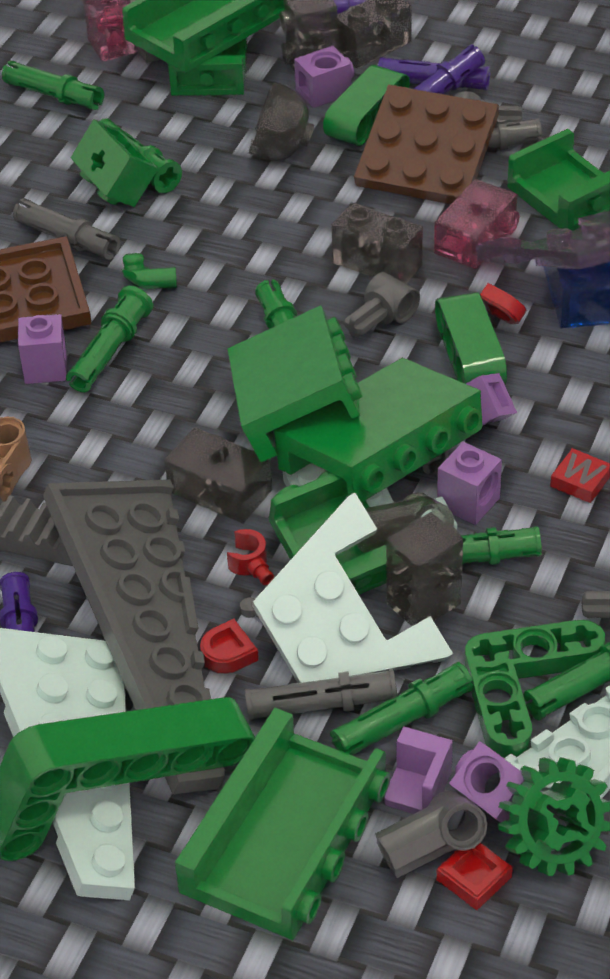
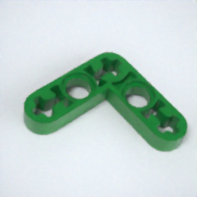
M573 620L483 633L472 637L465 646V667L473 680L471 683L474 685V689L471 691L487 747L503 758L510 754L517 758L531 748L532 723L518 679L562 673L599 653V647L605 644V633L598 624L589 620ZM577 641H583L586 647H582ZM557 643H560V651L563 652H557ZM529 645H539L545 648L548 653L542 657L533 658L524 654L522 649ZM508 650H512V651H513V654H512V658H513V659H509V651H508ZM481 655H488L491 661H485ZM493 689H501L510 694L511 698L506 702L494 703L486 699L484 694ZM509 719L508 726L511 735L516 737L515 739H507L505 733H501L502 721Z

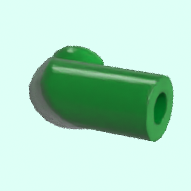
M130 253L123 256L124 268L121 269L123 276L142 289L177 287L176 267L150 269L144 266V256L141 253Z

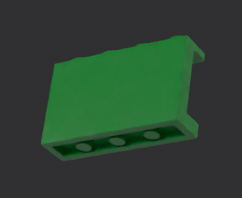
M135 0L124 6L122 10L125 40L186 73L290 13L289 0Z
M321 305L227 348L241 427L260 462L277 456L272 430L335 401H343L351 419L361 416L356 400L362 398L363 395L355 379L357 375L350 361L351 355L344 341L346 340L337 318L334 316L328 319Z
M402 357L358 382L363 395L362 398L356 400L361 416L351 419L343 401L338 400L275 429L274 434L278 469L292 475L312 463L345 479L348 496L356 493L362 503L482 429L481 390Z
M274 707L175 861L179 893L293 941L302 924H310L314 920L320 907L321 892L327 881L335 882L340 875L345 861V850L351 840L357 842L363 835L368 822V811L373 802L380 803L387 793L391 774L386 772V752L375 748L368 761L297 735L294 733L293 714Z

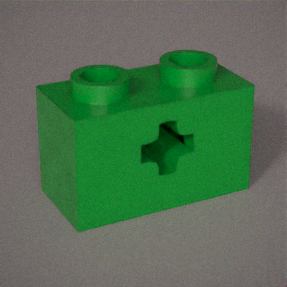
M95 119L91 122L70 157L81 169L80 176L89 183L96 185L99 188L97 194L113 205L122 202L135 207L159 169L123 131Z

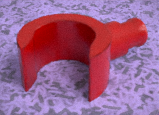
M251 529L234 531L236 548L252 550L254 552L246 555L227 552L228 569L237 575H252L254 578H258L262 585H268L274 579V574L270 572L267 564L265 538L261 533Z

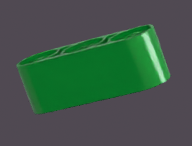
M372 64L328 108L323 121L325 135L357 146L365 144L388 84L409 88V76Z
M475 292L437 298L435 300L437 327L457 380L466 384L479 376L499 373L505 385L507 383L505 357L480 294Z

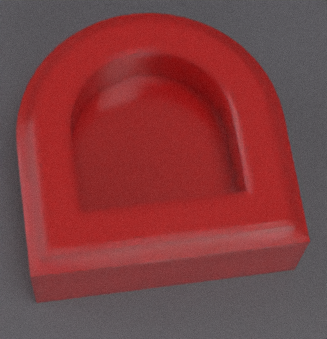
M487 283L480 293L487 311L510 324H519L527 312V309L520 301L490 283Z
M235 619L210 629L201 639L200 647L204 656V665L216 673L236 672L259 661L258 649Z

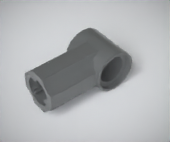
M448 790L440 792L432 798L427 808L375 833L383 858L387 862L392 874L398 878L453 849L465 851L476 847L485 837L488 824L485 814L477 805L458 791ZM465 810L463 823L456 829L448 830L447 826L450 817L457 811Z

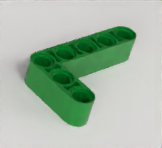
M231 697L215 698L37 724L20 731L10 741L0 764V858L5 861H16L37 851L43 844L66 793L238 764L255 739V736L236 700Z

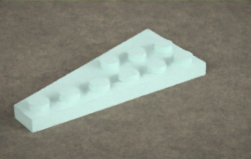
M0 628V694L6 706L4 715L13 737L27 727L37 724L126 712L124 682L106 641ZM129 783L66 793L52 823L58 835L56 845L77 896L130 901L135 889Z

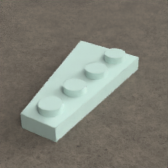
M610 685L606 687V696L596 703L589 705L583 703L570 712V721L552 733L548 729L544 730L531 739V748L517 758L510 754L504 759L520 771V768L525 765L536 769L538 772L539 758L545 757L555 760L556 764L560 757L576 761V767L581 764L594 770L591 780L597 779L606 782L608 787L600 795L602 799L610 790ZM554 783L547 785L542 791L550 790Z

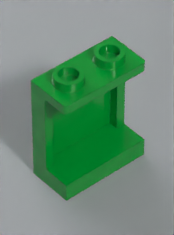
M247 38L186 73L168 64L171 96L244 95Z
M565 129L511 154L508 159L507 188L566 234L610 214V170L603 173L574 151V132L570 129Z
M325 471L316 480L302 486L290 485L283 488L271 499L269 522L290 560L348 497L345 479ZM366 501L362 502V505L377 528L376 533L336 555L337 560L359 595L402 577L408 556L399 539L390 543Z

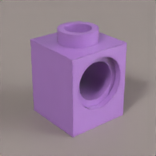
M334 46L294 59L296 91L313 108L337 100L352 84V78L354 77L353 65L350 59L344 57Z
M61 314L19 318L18 347L25 384L67 381V349Z
M462 442L438 467L437 498L443 497L451 514L476 525L500 499L502 459Z
M479 741L473 750H469L460 758L455 768V776L449 784L502 823L509 819V812L500 809L499 802L512 801L514 796L506 787L508 781L521 785L525 780L518 768ZM500 772L501 777L497 788L490 793H485V785L489 777Z

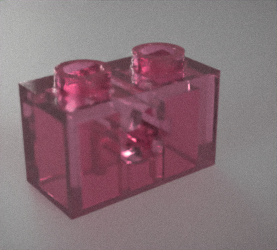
M83 0L88 40L100 59L106 61L136 53L135 45L125 40L122 10L124 6L130 4V0Z
M475 179L435 221L434 254L477 269L488 256L494 255L501 241L508 234L511 235L516 230L520 219V214L517 212V194Z

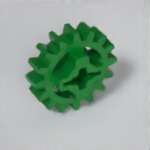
M545 757L539 758V772L534 768L524 765L520 769L525 781L521 785L508 781L506 787L514 796L512 801L499 802V808L509 812V819L498 824L500 831L513 834V837L507 842L505 847L508 851L521 854L519 863L531 869L537 866L539 872L548 876H553L556 869L566 875H574V861L590 867L593 862L589 851L592 848L605 851L607 848L606 844L599 837L601 831H610V822L604 820V813L610 811V801L600 798V795L605 792L608 786L606 782L597 779L591 780L594 770L581 764L576 767V761L560 757L556 764L555 760ZM554 783L550 790L540 792L547 785ZM547 806L554 808L555 812L560 815L559 819L564 821L566 826L559 824L558 820L553 817L554 814L547 809ZM571 842L566 847L561 848L564 843Z

